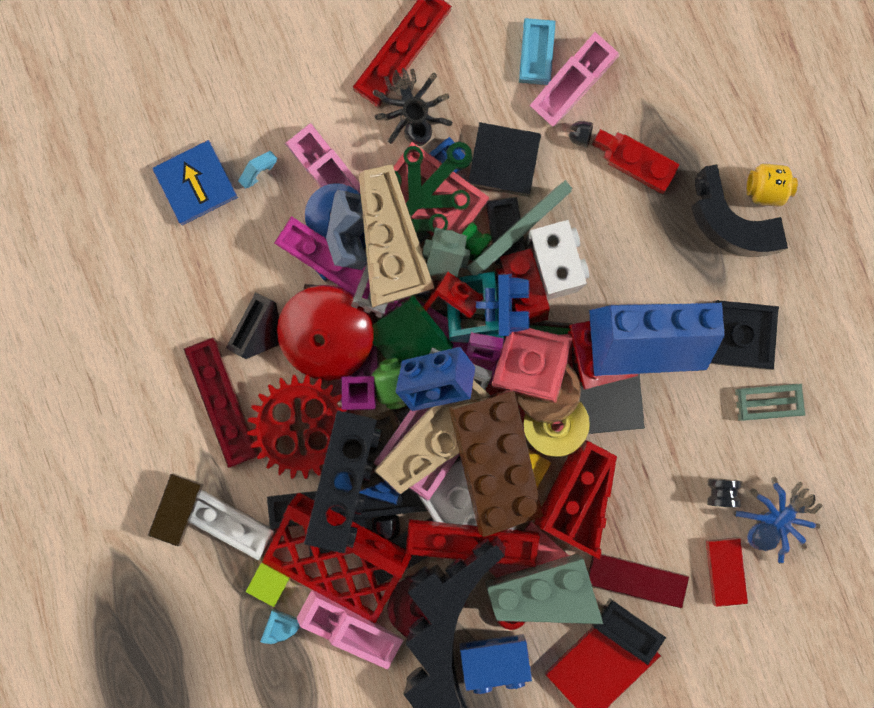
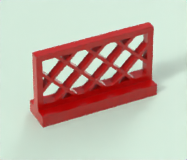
M298 492L288 505L283 515L284 518L262 563L375 624L399 579H401L412 555L405 554V549L352 522L351 527H356L358 530L353 548L346 547L345 554L335 551L321 554L318 547L310 546L314 556L300 559L295 545L304 543L306 535L292 538L288 524L292 520L302 525L306 534L314 500ZM329 509L327 512L329 524L339 526L344 523L346 517ZM288 547L293 561L283 562L273 555L276 549ZM353 553L359 556L363 566L349 569L344 555ZM337 557L342 571L328 574L323 560ZM316 562L321 576L313 578L307 575L303 565ZM383 569L394 576L390 582L377 584L373 571ZM366 573L370 587L356 589L352 576ZM345 578L349 591L343 593L336 591L331 581ZM373 593L377 602L375 611L362 605L359 596Z

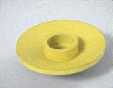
M579 402L574 412L561 421L564 427L559 432L552 430L553 423L537 422L525 414L524 432L526 438L534 449L544 455L551 457L569 455L578 450L588 436L590 422L587 410Z

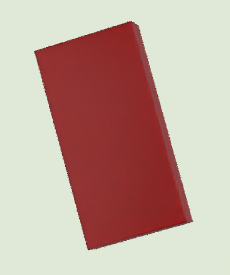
M735 537L706 540L713 605L721 607L748 604L741 539Z

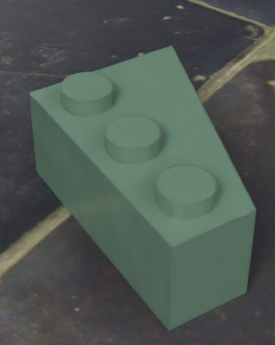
M578 553L485 581L497 621L603 624L585 561Z

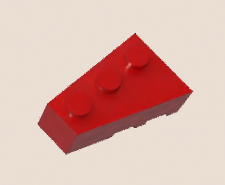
M585 440L578 450L568 455L542 506L543 517L535 519L534 524L549 534L600 560L602 551L600 544L603 528L605 529L607 518H605L608 497H611L617 456Z

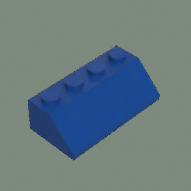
M722 303L609 305L589 310L594 376L704 371L708 369L725 336Z

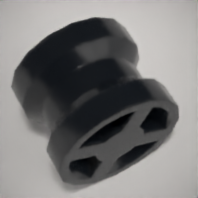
M708 479L711 496L707 498V505L741 507L738 490L741 488L742 481Z

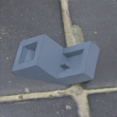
M337 190L334 195L326 241L334 265L362 270L367 264V257L359 238L364 232L361 195Z

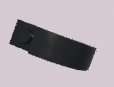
M718 165L705 166L697 173L695 190L697 195L702 197V200H698L691 206L699 228L711 242L727 252L745 257L768 256L788 249L781 217L763 221H750L739 217L730 209L725 200Z

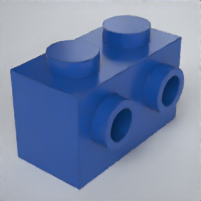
M461 347L403 360L395 392L411 411L471 399L476 367Z
M524 634L460 643L466 691L473 690L475 694H483L492 691V687L503 685L507 689H517L524 687L525 682L532 681L527 642Z

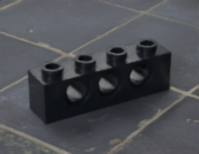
M337 410L304 541L305 545L344 554L346 547L353 548L358 528L351 526L354 514L361 515L366 496L360 493L363 480H370L374 463L368 461L370 448L377 449L381 429L375 428L377 419ZM351 441L359 443L362 447L361 455L355 459H349L343 454V447ZM341 474H349L354 479V486L348 492H340L335 488V480ZM334 506L342 507L346 511V519L339 526H333L327 521V512Z

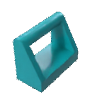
M494 271L481 273L477 276L458 277L459 280L465 282L476 292L483 293L484 301L485 288H495V301H499L498 279ZM447 302L450 341L468 343L471 332L505 339V336H499V309H495V321H485V326L461 329L460 311Z

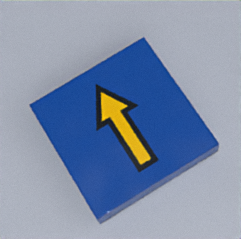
M209 140L152 168L182 226L238 198Z

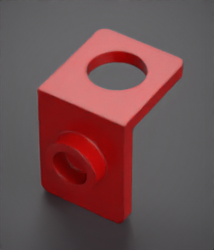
M447 272L432 291L423 308L427 311L439 296L471 318L477 310L476 301H482L483 296L465 282Z

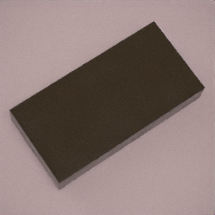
M175 473L170 474L148 536L178 547L181 546L204 484Z

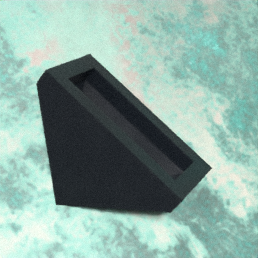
M255 292L226 349L244 359H248L279 346L277 334L279 314L276 302Z

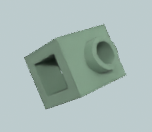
M435 228L432 240H425L422 253L424 259H426L431 279L441 281L447 272L457 277L460 268L466 269L470 256V250L465 249L467 235L459 234L452 230Z

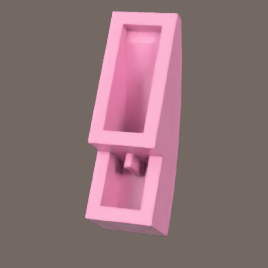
M594 32L575 56L570 57L531 103L530 107L554 127L620 56L619 53Z
M311 123L284 143L320 188L328 184L339 183L348 185L360 193V183Z
M311 590L297 616V621L301 628L328 639L331 645L387 670L403 642L401 637L377 623L370 622L314 590Z

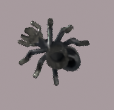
M402 68V78L399 76L398 71L395 70L392 76V82L395 87L391 86L388 76L384 77L387 89L402 97L401 100L388 98L383 92L374 90L373 95L380 98L384 104L400 106L402 108L388 114L379 113L374 117L376 120L383 119L388 121L400 116L399 124L388 139L389 144H393L405 126L404 133L407 141L410 144L413 142L417 146H423L432 136V127L429 123L452 126V120L442 117L434 118L428 115V108L435 107L439 103L448 100L449 94L446 93L432 101L425 102L421 97L436 79L437 74L432 73L418 93L413 96L411 92L414 84L417 82L415 70H410L412 81H410L409 74L404 68Z

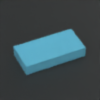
M524 18L519 83L548 85L551 81L556 21Z

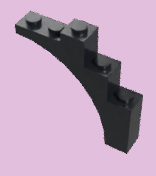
M498 536L491 541L486 538L479 542L472 549L473 554L463 561L461 558H458L448 565L445 569L446 574L436 564L430 569L427 566L421 568L411 577L412 582L408 594L427 617V619L425 617L419 618L409 627L410 632L406 640V645L424 667V669L418 667L406 679L407 683L403 695L413 708H469L457 680L454 661V633L458 617L469 594L483 575L505 556V546Z

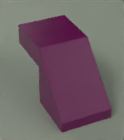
M372 346L368 358L357 371L347 377H341L342 410L375 409L376 393L372 373L379 368V351L376 346Z

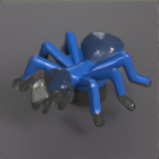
M772 477L773 488L779 495V511L767 497L752 488L750 493L764 503L768 509L760 514L736 510L734 515L736 517L757 520V524L751 527L747 535L749 544L757 550H773L777 547L781 538L782 548L778 551L777 562L783 564L785 554L790 550L787 538L789 532L798 540V544L803 550L808 548L805 543V537L792 527L791 523L820 529L819 523L798 519L796 514H815L823 505L818 503L814 508L809 509L815 504V495L810 494L804 498L809 489L803 488L799 491L803 483L798 482L791 491L790 504L785 507V490L779 485L778 479Z

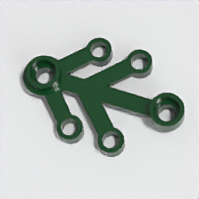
M455 142L451 144L447 149V159L422 186L421 164L424 156L421 149L417 146H410L404 151L403 157L408 165L409 200L406 202L410 218L418 209L455 208L456 210L463 211L469 207L470 196L464 190H457L449 195H432L455 169L462 170L471 164L472 151L466 143ZM457 149L465 152V157L461 160H456L453 157V153ZM416 151L420 154L416 162L408 160L410 152ZM395 171L399 185L401 186V176L397 171ZM458 195H464L467 198V202L463 206H458L454 202L455 198ZM435 214L430 219H411L415 232L432 231L434 233L433 221L438 218L445 222L443 230H447L449 226L447 218L442 214Z

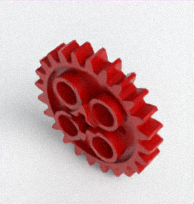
M292 375L291 384H288L284 378H279L280 388L277 389L271 384L267 385L271 394L266 396L259 393L258 397L263 404L261 406H251L258 415L257 417L248 418L247 421L256 424V429L248 431L247 435L257 436L258 440L250 446L251 448L261 447L262 451L257 456V459L268 457L267 469L275 464L279 465V476L286 469L290 470L291 479L296 477L298 471H302L304 479H308L310 469H313L320 476L322 473L321 465L325 461L337 410L347 411L342 410V406L340 407L338 404L342 399V394L335 397L331 396L334 386L330 385L325 390L322 389L323 380L321 378L314 385L311 384L309 375L305 376L303 383L299 382L297 375ZM296 398H299L301 401L302 422H308L309 429L303 432L306 455H302L300 452L299 431H293L292 425L298 422L295 408ZM314 399L319 400L324 407L322 415L317 418L310 417L306 411L308 402ZM282 403L287 404L291 410V416L285 422L277 420L274 414L275 408ZM320 431L326 435L327 445L324 449L317 450L311 446L310 437L314 432ZM284 435L290 436L295 443L294 450L289 454L281 452L278 447V441Z

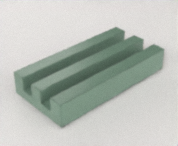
M802 384L735 389V395L738 396V402H736L737 408H739L738 421L805 416ZM795 391V397L746 401V395ZM796 403V410L750 414L747 412V407Z

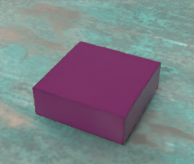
M471 332L466 355L470 358L497 362L502 351L504 338Z

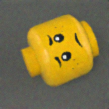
M762 163L757 166L755 171H750L747 178L746 193L748 196H751L752 201L757 205L781 207L786 204L789 197L795 196L798 180L793 177L792 171L788 166Z

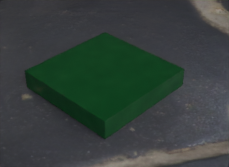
M413 295L384 314L382 318L372 322L374 332L373 344L386 359L397 358L399 363H402L403 360L428 355L432 348L444 351L453 347V343Z

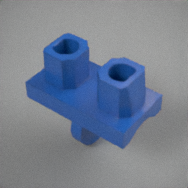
M512 274L498 275L499 301H495V288H485V301H476V308L485 309V321H495V309H499V336H509L512 332L529 329V311H512V298H529V280L512 278Z

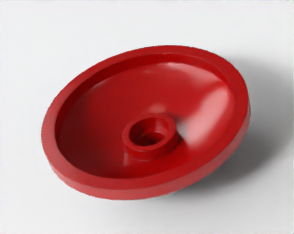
M330 285L312 286L294 295L282 309L277 326L279 345L288 362L302 374L309 375L313 379L321 378L325 381L338 380L357 371L368 358L374 338L372 321L369 313L363 311L364 308L360 306L354 308L351 306L354 295L350 292ZM315 335H322L325 339V343H318L315 339Z

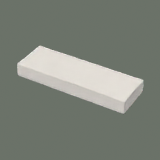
M201 490L190 520L191 524L257 560L261 559L276 531Z

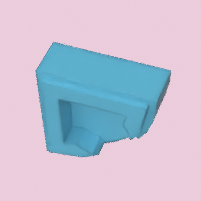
M268 151L250 160L238 182L245 189L250 188L258 182L256 179L258 174L265 169L270 171L278 158L271 151Z
M273 609L260 642L275 644L290 638L300 628L297 618Z

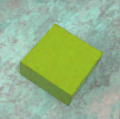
M261 563L246 592L275 607L290 577Z

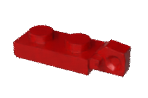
M600 129L592 143V146L605 152L603 158L609 162L608 165L662 194L666 191L680 166L677 162L619 132L614 136Z

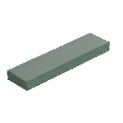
M565 180L555 187L466 267L473 276H477L486 270L572 192L573 188Z

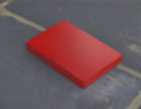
M592 626L545 672V675L575 708H608L661 655L657 652L649 665H647Z

